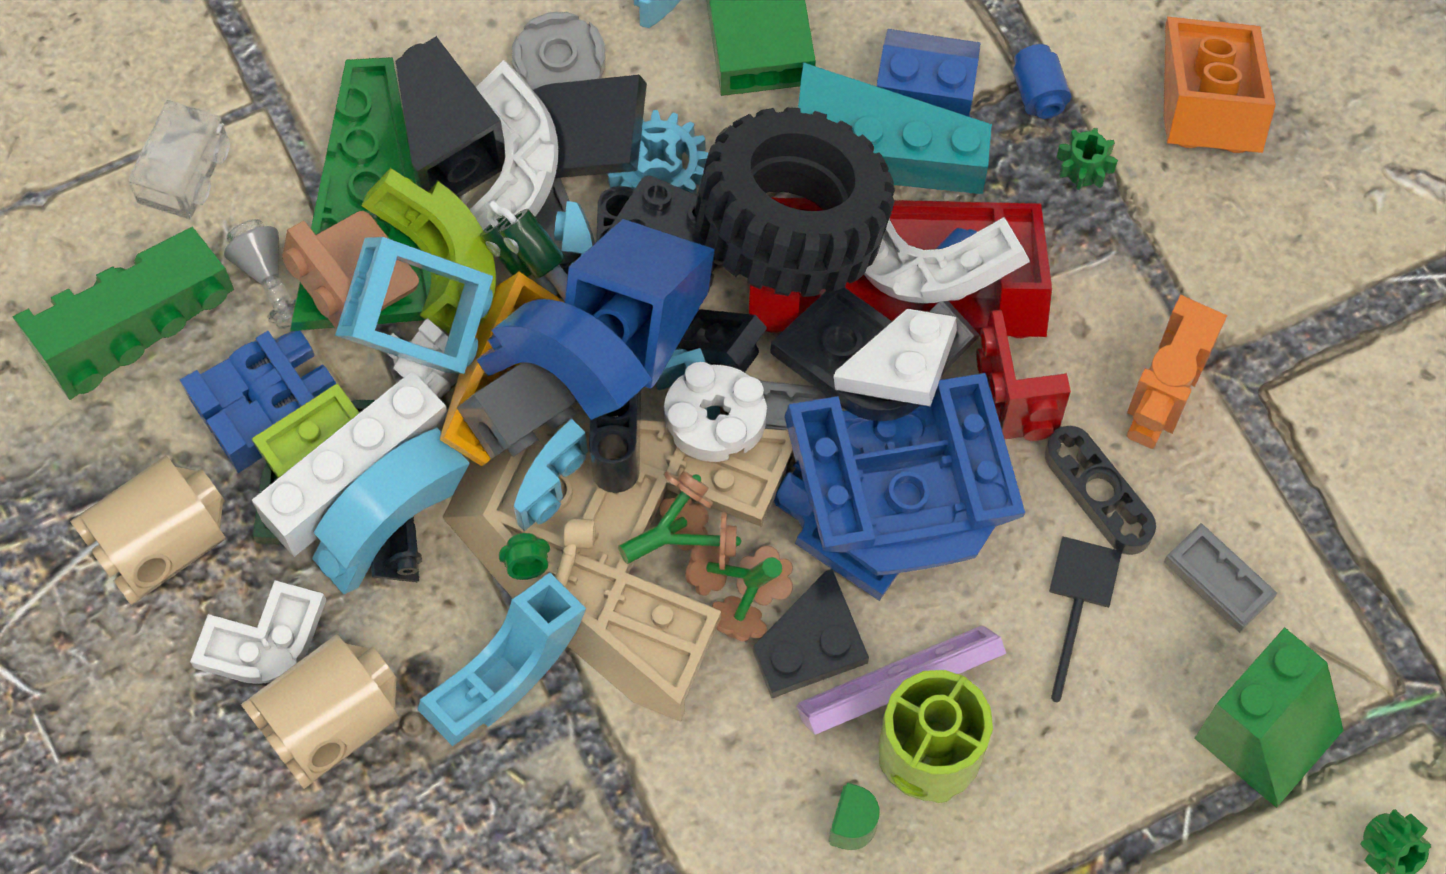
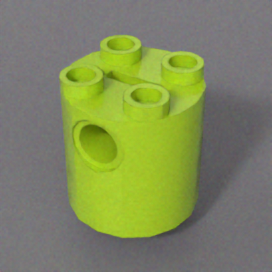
M947 670L922 671L905 679L890 696L878 742L879 766L882 772L886 774L888 780L905 795L923 801L945 803L951 800L953 796L963 792L977 777L993 731L991 708L982 691L965 676Z

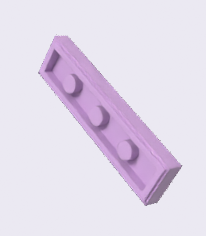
M981 625L801 701L796 707L801 721L816 735L887 705L891 694L905 679L922 671L947 670L960 674L1006 654L1001 637Z

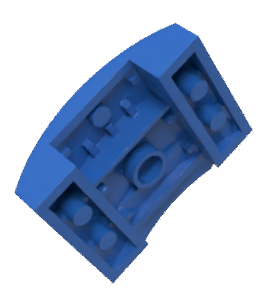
M986 373L939 380L931 406L920 405L910 414L890 421L867 420L849 411H842L839 396L788 405L784 418L795 461L800 464L809 504L813 508L823 551L847 552L875 575L923 570L976 558L996 526L1017 520L1025 515V509Z

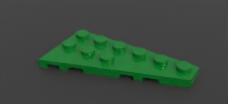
M393 57L347 59L343 70L311 230L317 235L356 212L365 211L372 216L390 240L421 250L409 236L361 206L367 192L390 168L416 184ZM410 265L419 278L417 289L381 310L377 324L426 320L420 314L430 292L431 272ZM300 282L290 331L335 328L330 320L321 314L313 298Z

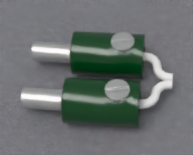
M494 200L488 201L485 206L489 211L487 218L490 225L482 231L481 237L486 242L489 251L498 257L512 276L521 272L555 296L559 293L565 300L568 276L559 265L565 255L529 209H524L514 215L508 209L499 207ZM496 214L502 215L498 219L495 218Z

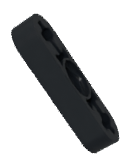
M1063 426L1056 429L1051 434L1045 450V459L1049 468L1114 549L1122 551L1123 554L1127 555L1143 552L1150 545L1156 531V520L1151 511L1086 431L1076 426ZM1061 443H1064L1068 448L1074 445L1079 447L1076 458L1081 466L1086 469L1079 478L1075 477L1080 467L1071 455L1063 458L1059 455ZM1092 479H1104L1112 485L1114 496L1107 501L1094 500L1088 495L1086 484ZM1121 501L1125 503L1120 513L1125 521L1130 525L1136 522L1142 525L1138 534L1139 538L1133 533L1126 536L1121 533L1124 521L1115 510ZM1115 510V512L1112 514L1110 518L1106 516L1107 514Z

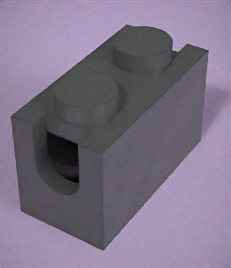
M523 362L473 394L459 405L457 409L490 458L493 459L506 449L514 457L539 439L533 431L545 423L553 431L577 414L572 407L577 400L567 386L550 371L536 364Z

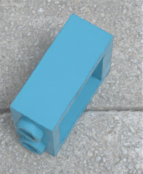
M385 237L365 238L335 336L445 373L464 374L466 367L473 362L477 353L478 340L475 336L480 319L487 314L492 303L493 293L490 286L493 276ZM396 260L464 284L444 354L375 331Z

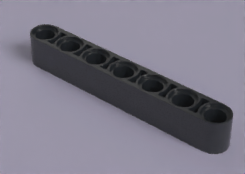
M616 186L605 190L601 194L597 209L596 242L607 233L634 189L626 186ZM641 390L621 408L590 420L589 447L594 482L606 492H624L632 488L638 481L640 472Z

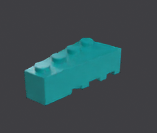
M803 62L798 108H801V113L813 114L814 111L827 114L828 120L836 123L841 120L852 126L853 133L858 137L863 134L872 142L874 146L873 152L881 153L889 168L888 172H890L893 178L894 185L983 194L988 170L992 124Z

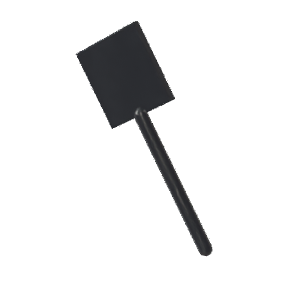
M1064 536L1061 539L1049 592L1073 598L1074 600L1051 695L1052 701L1056 703L1062 698L1083 603L1085 601L1110 607L1122 551Z

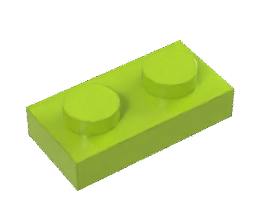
M337 383L253 437L252 441L274 474L279 478L357 416L359 412Z

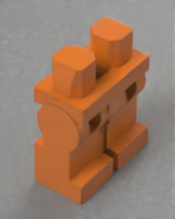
M1180 294L1163 334L1159 350L1155 354L1150 368L1144 369L1127 411L1128 414L1134 416V420L1126 437L1154 449L1163 430L1173 434L1192 391L1190 387L1191 385L1196 386L1227 315Z

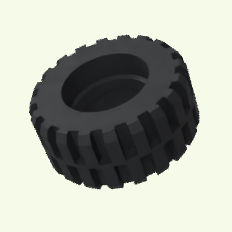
M787 107L783 112H776L774 108L763 109L757 112L754 118L751 114H748L734 121L732 126L730 125L720 132L716 137L715 144L710 147L695 204L696 225L699 235L703 240H706L705 246L715 249L713 257L716 260L722 258L724 260V268L735 277L741 274L748 278L747 283L760 290L762 286L775 289L774 294L789 296L791 292H801L802 297L816 296L820 294L822 289L830 293L844 288L847 282L850 284L858 280L865 274L867 267L873 264L895 202L893 198L895 192L893 178L890 172H888L889 168L881 153H874L872 142L863 134L859 137L854 134L853 128L849 124L841 120L838 123L828 120L827 114L814 111L813 114L801 113V108ZM785 192L795 194L814 202L823 210L804 211L794 209L775 201L766 193Z

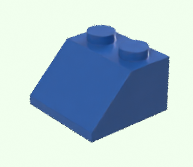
M887 29L877 87L969 117L981 42Z

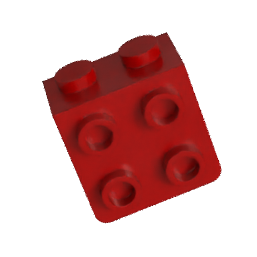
M1002 310L990 311L987 327H981L980 330L982 348L976 349V363L978 374L986 373V377H988L990 391L1004 439L1024 437L1027 441L1046 439L1056 429L1060 428L1071 393L1067 373L1016 380Z

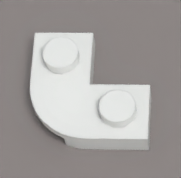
M275 580L257 628L208 614L190 663L195 669L246 683L262 684L272 682L306 656L325 606L326 598L323 593Z

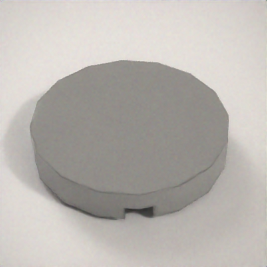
M548 12L531 19L524 26V31L519 34L518 39L516 36L512 44L513 69L532 90L553 83L600 79L606 67L605 43L598 29L589 22L587 24L585 21L580 20L578 15L569 12Z

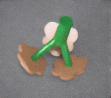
M666 470L663 474L665 478L682 491L675 498L668 497L661 502L659 509L663 518L657 526L618 545L621 557L625 563L629 564L666 544L677 545L684 551L691 550L695 545L720 546L719 568L720 570H725V557H736V547L741 544L740 537L736 536L737 526L727 525V512H722L720 535H708L707 529L704 526L708 523L709 515L704 506L710 509L713 502L704 495L709 487L701 482V476L698 474L692 476L683 470L680 476L676 477ZM691 498H693L694 500L700 502L701 504H699V503H692V499H691Z
M695 545L691 550V558L686 568L685 577L690 585L696 586V592L699 595L706 596L711 590L719 591L724 587L727 576L738 578L736 583L737 589L743 595L742 599L736 596H728L724 602L716 601L713 603L712 607L721 611V620L717 630L739 641H747L750 637L761 638L767 632V626L761 620V611L752 607L751 604L754 598L759 605L765 606L770 604L773 598L785 599L790 596L793 591L792 580L788 577L793 571L791 561L780 559L779 552L774 547L762 546L756 551L754 556L743 557L740 561V567L728 565L730 557H725V570H720V546Z

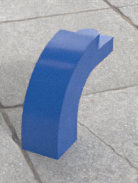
M539 299L524 303L491 330L494 335L488 339L492 348L477 359V362L487 376L523 362L545 368L567 386L590 420L621 408L652 380L630 348L604 323L580 308L550 299Z

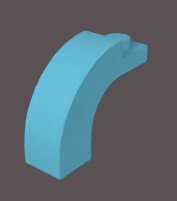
M438 428L403 443L369 467L338 497L316 527L314 534L321 542L312 559L343 594L359 588L378 551L400 526L420 511L452 497L470 463L460 452L439 440L441 431Z
M548 573L512 599L506 619L490 643L464 668L421 698L417 710L452 746L483 723L489 727L520 701L556 662L576 633L586 608L551 573Z

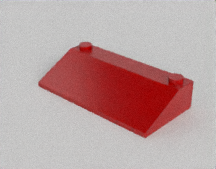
M771 197L775 201L794 209L804 211L823 210L806 198ZM894 200L889 220L897 234L908 245L922 250H935L956 228L972 229L979 232L1005 217L1030 262L990 285L966 295L960 300H950L949 302L979 335L981 327H987L990 311L1002 310L1007 336L1020 339L1047 337L1052 283L1041 203ZM865 275L850 284L847 282L845 286L846 289L891 321H894L906 309L930 312L937 305V303L908 302L891 297L873 286ZM750 285L749 314L756 315L767 327L766 332L778 333L788 327L826 290L822 289L820 294L816 296L802 297L801 292H791L789 296L774 294L775 289L762 286L760 290Z

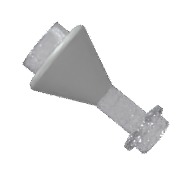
M259 219L243 222L227 234L226 238L229 244L225 248L224 256L262 285L274 308L267 316L269 322L276 323L279 329L291 327L296 299L291 300L279 277V232L272 226H264L263 222Z

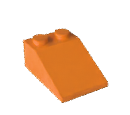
M1167 17L1165 24L1163 114L1167 143L1178 144L1185 148L1208 147L1225 149L1233 153H1243L1245 151L1263 153L1276 103L1261 27Z

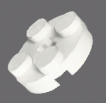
M696 362L688 366L685 374L679 377L668 390L664 403L665 425L673 435L676 446L693 458L709 462L729 460V454L737 453L742 449L746 453L754 448L761 439L766 426L767 405L763 395L762 383L741 370L729 366L710 365L706 362ZM710 406H720L729 414H719L716 420H710L707 418V410L705 409Z

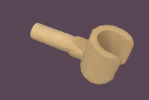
M572 519L566 523L563 556L555 576L564 587H566L576 559L577 548L594 549L596 526L593 520Z

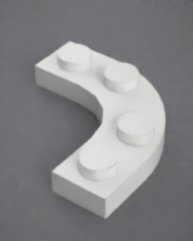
M504 60L476 86L477 90L500 118L505 142V161L500 176L491 189L470 209L483 230L490 225L487 218L489 211L485 206L490 200H494L499 207L508 209L514 215L524 209H529L536 216L550 193L558 164V140L550 113L535 92L513 67ZM496 214L495 218L498 219L502 215Z
M1005 217L959 243L935 250H922L908 245L897 234L889 220L878 254L873 264L867 267L864 275L873 286L896 299L914 303H938L960 300L966 295L990 285L1029 263L1030 260Z

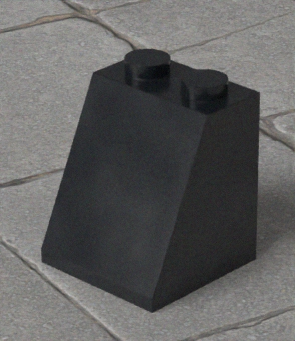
M437 36L424 44L419 43L408 48L402 57L395 60L411 160L417 185L428 192L439 181L459 198L502 171L505 161V142L501 120Z

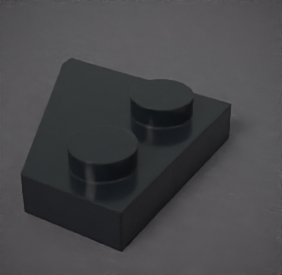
M833 569L825 571L753 646L754 656L771 698L868 664L869 661L868 653Z

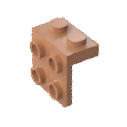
M365 211L356 212L317 235L313 233L304 220L287 229L282 259L288 271L301 282L313 298L318 310L330 320L336 329L364 239L368 237H385L389 239L372 216ZM396 260L381 310L417 289L419 278L409 264Z

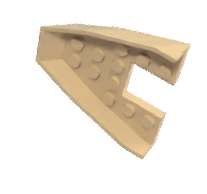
M641 420L640 472L638 481L632 488L624 492L612 493L599 488L594 482L589 447L590 423H579L578 425L586 433L588 452L585 454L586 458L574 473L567 477L562 475L558 477L563 494L558 511L543 524L535 522L526 531H523L517 524L514 503L519 488L535 458L565 424L560 425L553 431H551L548 425L539 427L533 431L539 440L514 457L506 449L483 466L470 460V464L442 518L512 599L548 573H551L554 577L556 576L563 556L564 529L568 521L572 519H590L594 521L596 526L594 549L577 548L576 559L565 587L586 608L581 623L567 646L633 703L681 722L685 714L684 701L721 620V611L628 574L633 562L625 563L618 550V545L649 530L667 490L677 494L682 491L665 478L663 474L666 470L676 477H679L683 470L692 476L694 474L700 475L701 482L709 487L704 496L713 502L712 508L727 512V514L762 527L790 461L796 462L788 430L765 429L759 442L746 453L742 449L737 453L729 454V460L709 462L693 458L682 452L674 443V437L666 428L665 422ZM531 533L538 539H544L549 543L550 552L547 553L548 568L542 575L533 579L517 580L507 574L504 562L499 560V552L514 535Z

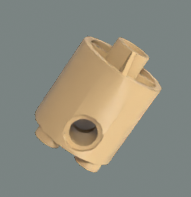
M166 455L70 521L88 546L95 541L99 543V545L92 549L93 555L110 578L120 572L121 576L113 581L131 605L226 540V537L220 530L222 507L225 500L202 469L195 471L175 467Z
M336 634L241 705L303 789H305L399 719L395 711L396 681L398 679L374 647L365 648L346 644Z

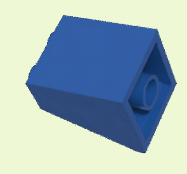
M622 219L569 266L565 303L580 308L594 316L623 340L652 380L645 386L651 389L658 381L708 294L715 249Z

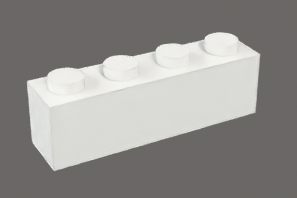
M411 371L252 499L262 522L295 557L318 538L314 531L325 513L338 497L369 467L398 446L416 436L435 428L442 432L448 413L446 405L414 371Z

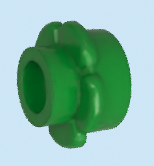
M520 533L511 537L507 545L501 548L499 560L504 562L507 574L511 578L517 580L533 579L542 575L547 570V553L550 552V545L546 540L538 539L534 534Z

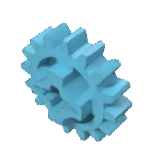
M653 110L651 121L644 122L643 120L638 170L609 173L608 183L610 188L626 186L635 190L643 177L654 176L697 195L696 185L701 183L708 152H705L706 142L704 135L694 137V123L691 121L680 127L678 125V114L672 113L667 121L660 120L658 110ZM684 152L689 158L686 170L682 168V154Z

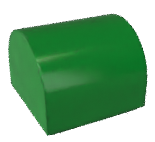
M851 783L843 786L830 830L829 842H831V846L845 850H857L866 846L873 839L879 820L880 809L875 796L870 791Z

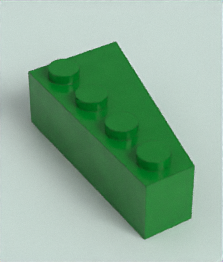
M193 226L138 253L134 260L135 265L128 269L122 267L114 268L112 266L96 274L94 285L76 295L68 288L52 296L51 303L54 306L36 315H33L28 308L12 316L40 362L69 400L78 394L91 392L100 385L105 376L120 366H127L136 362L144 354L145 349L162 338L176 335L184 328L188 320L203 310L216 308L234 290L226 268Z

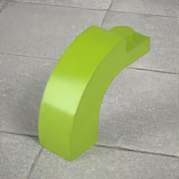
M390 168L367 192L361 206L409 236L421 251L493 276L490 289L494 298L496 270L493 254L489 251L486 242L481 237L483 229L472 212L451 190L439 181L427 192L410 179ZM431 272V288L420 316L425 319L428 318L433 324L450 334L464 284ZM488 312L480 319L479 325L486 320Z

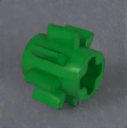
M1098 128L1082 133L1075 129L1072 130L1069 145L1060 144L1056 158L1064 161L1059 173L1060 178L1068 177L1076 184V189L1078 190L1083 186L1092 184L1101 188L1104 183L1105 173L1114 174L1118 159L1110 156L1115 141H1106L1098 133Z
M1396 809L1392 810L1390 814L1384 813L1374 817L1366 826L1363 841L1360 843L1369 852L1364 861L1378 874H1386L1387 872L1389 874H1416L1424 867L1429 857V849L1432 844L1422 837L1428 828L1412 814L1404 817Z

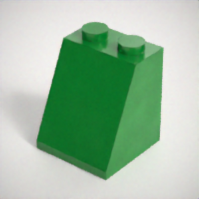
M1284 627L1217 702L1194 739L1277 808L1344 731L1328 663Z

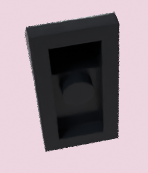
M699 309L675 350L685 349L689 352L701 348L706 363L733 367L745 373L759 354V348L756 343L767 327L754 314Z

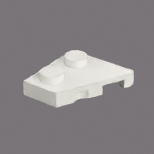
M906 309L836 370L834 374L835 390L931 406L957 332L956 317Z

